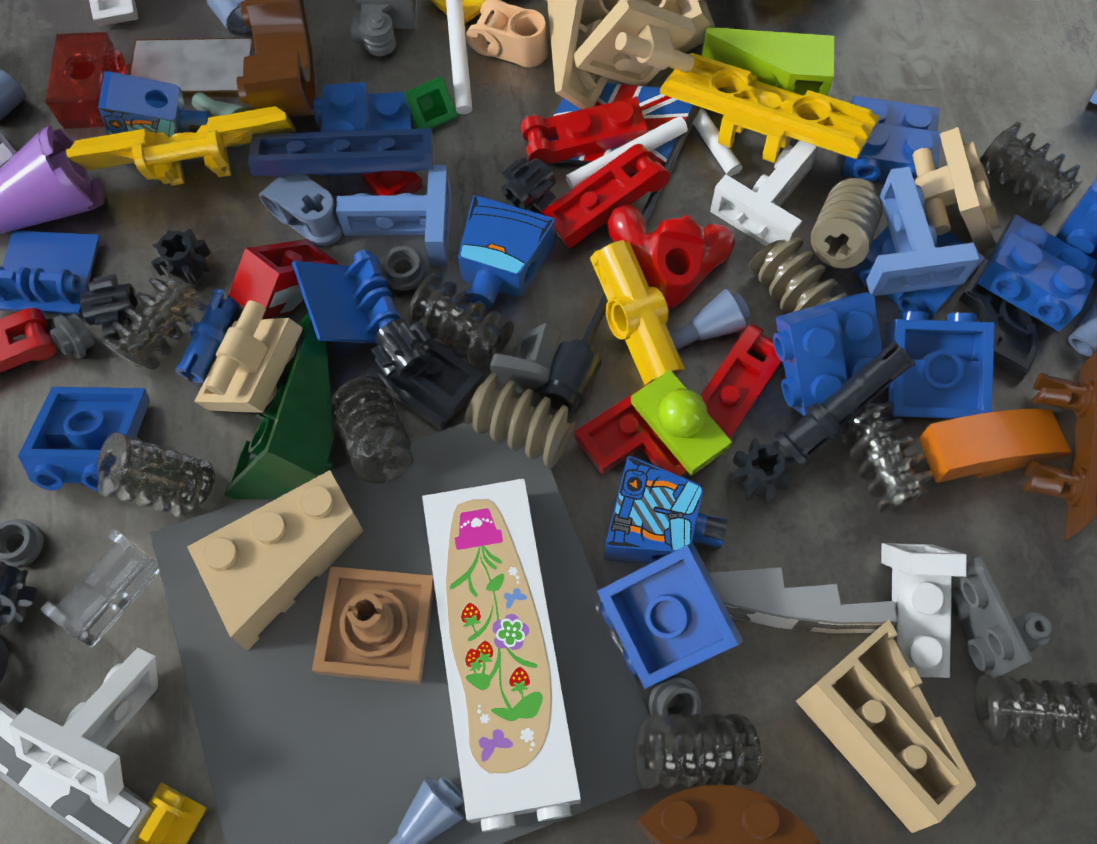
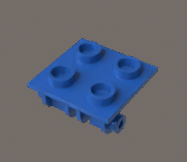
M12 231L3 265L0 266V311L18 312L27 308H39L43 313H75L76 315H81L80 295L81 292L87 291L100 236L96 234Z
M370 250L357 252L354 255V262L351 266L293 261L292 266L318 341L376 343L375 336L384 325L393 320L401 319L399 312L396 311L393 304V296L391 290L388 289V282L386 278L381 276L380 261Z

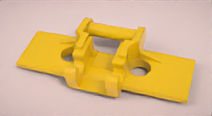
M694 53L689 54L694 58L692 69L687 73L674 69L660 88V94L723 114L718 137V144L731 148L735 140V132L742 133L744 128L767 135L762 159L772 163H776L780 147L785 148L790 144L792 138L857 159L880 119V116L874 114L870 109L807 90L803 96L758 81V76L751 74V71ZM723 88L729 93L721 92L718 89Z
M274 106L208 118L209 122H207V125H202L196 133L184 132L169 137L163 132L155 133L140 129L76 140L70 149H66V154L69 159L89 171L135 163L138 171L147 180H161L164 184L170 183L171 186L185 184L181 160L203 157L205 166L217 174L218 178L232 176L226 147L251 143L253 134L296 133V128L287 114Z

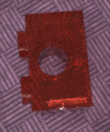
M107 32L56 35L45 103L63 129L105 127L98 108L104 72L125 73L124 56L119 49L116 50Z

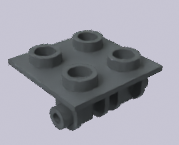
M981 556L975 557L966 565V577H951V616L956 621H960L969 639L967 644L969 655L975 666L985 672L989 682L1033 661L1030 652L1051 640L1053 627L1049 619L1043 614L1030 612L1015 618L1011 617Z

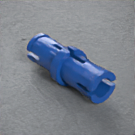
M215 289L213 291L212 298L201 321L194 323L190 330L192 339L180 364L175 369L176 373L189 380L191 374L195 375L193 378L195 383H204L211 363L237 309L240 307V304L229 295L226 300L223 299L225 290Z

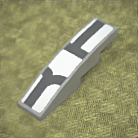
M781 567L709 573L731 618L780 629L826 634L873 633L888 619H890L892 625L898 622L894 601L841 605L837 584L785 588Z
M0 700V778L91 844H135L155 809L125 785L115 799L107 805L18 758L9 724L20 713L7 702Z

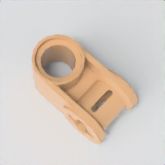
M486 0L481 6V16L478 22L471 25L466 32L467 43L473 50L484 56H493L529 68L542 64L548 56L545 18L536 10L524 9L500 0Z

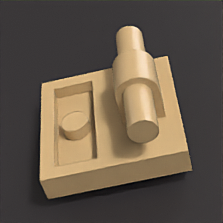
M619 0L573 56L578 69L629 85L646 86L660 70H664L667 67L685 73L692 69L694 64L693 56L679 50L691 39L696 30L692 19L642 0Z
M959 127L940 133L947 166L935 169L932 153L929 148L918 149L912 155L917 173V178L914 182L915 185H920L924 195L923 210H926L929 224L933 225L936 235H943L950 231L951 227L945 206L958 202L960 213L978 252L996 246V241L992 230L1000 228L1001 225L994 202L990 198L988 191L990 189L989 181L983 163L981 164L975 142L971 141L965 144Z
M249 300L239 320L234 321L232 327H229L216 353L217 357L194 402L208 411L263 413L276 394V384L285 365L293 358L296 352V342L303 328L290 318L261 320L266 308L258 302Z

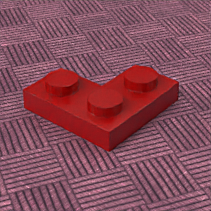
M633 394L574 431L575 440L602 475L625 461L628 456L631 457L640 450L645 453L654 466L683 478L689 475L688 471L631 404V396Z

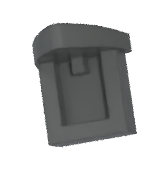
M544 323L520 334L513 356L493 355L490 364L491 372L499 374V382L503 385H506L510 380L516 382V393H524L527 389L533 390L542 386L549 380L550 369L561 331L548 323Z

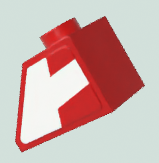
M308 239L245 248L228 295L244 308L249 300L263 305L266 311L261 320L292 314L304 302L292 266L293 261L338 265V262Z

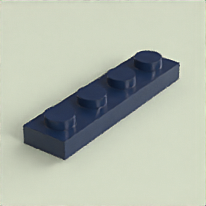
M432 128L253 134L248 156L251 176L268 175L271 177H281L289 174L327 175L330 173L349 172L370 174L378 171L417 172L420 170H433Z

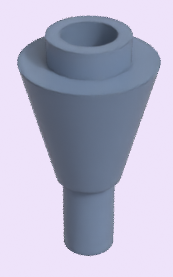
M724 289L690 320L689 324L670 333L676 350H679L698 339L702 341L743 331L747 328L745 320L750 318L751 314L746 302L738 292L732 295L727 289Z
M443 776L437 782L430 777H425L397 829L398 833L388 844H426L464 819L466 813L461 807L464 803L461 791Z

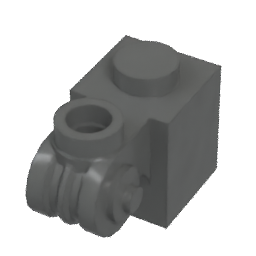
M356 0L357 10L361 12L360 17H352L351 20L352 40L354 43L364 44L365 49L372 55L384 56L395 49L396 39L393 28L415 29L418 0Z

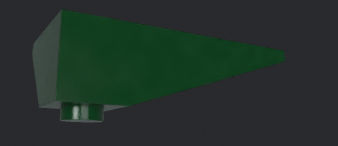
M309 312L298 323L303 329L296 342V352L293 358L285 365L276 384L277 391L273 400L266 406L263 413L257 412L255 415L262 422L256 429L251 442L248 440L244 441L239 451L224 494L231 499H277L332 469L333 460L329 459L334 435L326 341H318Z

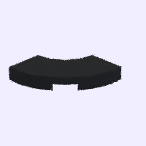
M985 259L959 300L977 314L980 322H994L993 365L1022 381L1028 374L1036 355L1038 343L1037 326L1035 323H1032L1030 314L976 283L988 261Z

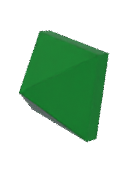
M439 76L403 93L417 129H433L458 117L443 76Z

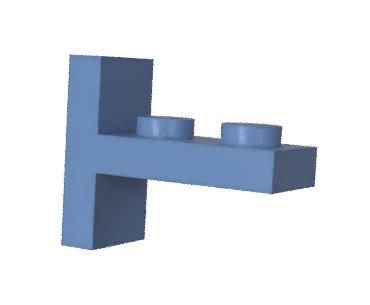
M433 165V170H429L427 195L402 193L397 196H372L359 193L353 196H337L336 214L344 236L425 235V246L430 266H448L451 187L447 165Z
M910 167L891 169L879 198L896 253L877 256L866 279L870 294L879 296L964 284L979 261L974 243L937 247L936 231L933 225H928L923 210L924 195L920 185H915Z

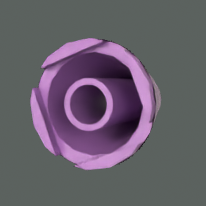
M52 125L43 128L0 168V234L94 210L104 204L105 194L99 177L91 181L85 168L67 157L66 149H70L75 141L64 130L58 128L53 131Z

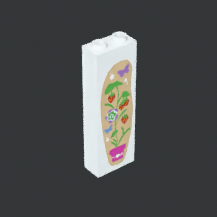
M518 479L424 495L422 499L466 819L471 824L481 822L482 832L516 826L515 815L537 812L538 822L571 816L570 805L580 804L581 798L525 480Z

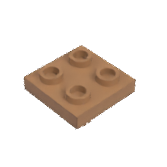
M330 566L312 671L316 675L421 685L435 589L433 576Z

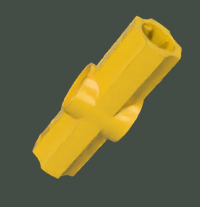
M624 240L617 241L596 251L590 260L608 299L606 317L609 327L618 339H625L644 385L654 381L668 370H671L674 375L682 372L685 368L666 327L668 322L666 300L657 288L648 286L630 242H625Z

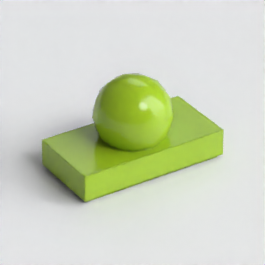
M668 370L631 396V404L691 476L730 449L732 441L709 416L702 396L691 389H686L671 370Z

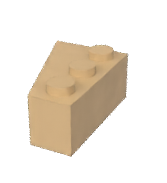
M329 470L187 547L230 638L249 650L260 639L258 635L280 612L285 613L295 603L293 599L315 576L319 578L364 530Z
M888 619L797 699L796 702L909 831L914 833L940 823L976 786V783L941 716L935 718L919 688V685L923 682L915 667H908L894 640L897 632L890 619Z

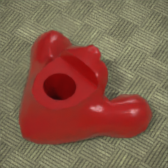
M627 204L615 208L608 220L609 235L614 242L621 240L630 242L648 286L655 287L662 293L668 309L676 307L684 301L714 268L727 261L735 246L733 232L725 225L708 224L703 229L689 214L681 218L662 221L652 233H647L646 221L640 210Z

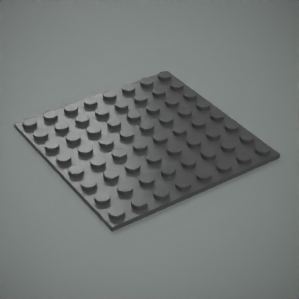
M473 422L467 426L465 423L331 469V473L364 530L331 566L433 576L422 496L524 479L581 803L570 805L571 816L538 822L537 812L515 815L516 826L488 832H482L481 822L471 824L465 817L426 844H504L673 776L634 676L625 663L623 649L616 631L607 625L600 610V603L602 601L597 592L599 590L552 471L544 465V453L535 460L530 459L525 453L526 445L522 449L514 451L508 446V438L500 443L491 439L490 430L484 434L475 432L472 426ZM244 499L150 532L226 844H388L398 833L397 829L425 777H430L437 782L443 776L451 781L463 794L435 589L421 685L316 675L312 671L330 567L319 578L315 576L293 599L295 603L285 613L280 612L258 635L260 639L247 650L230 638L187 547L275 499ZM463 803L461 807L465 811V804Z

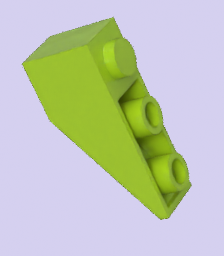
M706 27L702 56L751 71V74L758 76V81L803 96L807 90L828 96L834 79V36Z

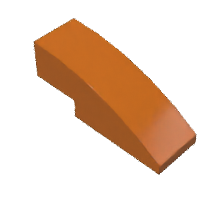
M1013 409L929 424L918 439L936 484L974 474L978 479L1026 467L1031 460L1042 463L1066 457L1072 453L1052 409Z

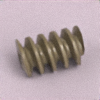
M849 178L840 181L831 189L811 232L812 248L822 262L835 268L846 269L858 265L865 259L882 217V204L873 183L861 178Z
M799 236L789 241L783 239L768 244L749 263L750 270L759 272L758 279L760 283L764 286H770V296L775 300H781L780 308L786 314L849 297L846 293H841L834 297L829 295L836 287L837 281L833 278L822 283L818 281L825 273L826 268L822 264L811 269L807 267L814 259L815 254L811 250L800 255L796 253L804 243V240Z
M492 372L474 393L465 414V425L467 426L473 422L474 431L480 434L490 430L491 439L499 443L508 438V446L514 451H518L526 445L525 453L530 459L535 460L544 453V465L553 468L566 450L575 429V422L572 424L567 422L569 407L563 405L553 416L549 414L550 398L545 397L537 407L532 406L533 390L527 389L519 399L515 398L516 382L510 380L502 390L497 389L499 374Z

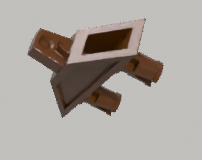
M1097 351L1081 366L1079 383L1040 373L1033 386V389L1039 390L1032 398L1033 403L1070 409L1076 415L1071 471L1031 460L1024 472V476L1031 479L1022 486L1024 492H1034L1067 501L1068 513L1065 541L1085 528L1097 516Z

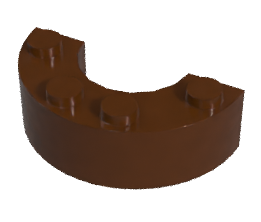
M303 0L241 1L242 18L246 28H252L256 52L254 56L244 57L243 76H238L236 79L241 103L250 104L252 110L276 106L285 112L289 118L314 115V98H317L316 74Z
M703 785L674 793L652 806L635 822V825L654 844H820L810 829L795 814L777 801L750 789L731 785Z

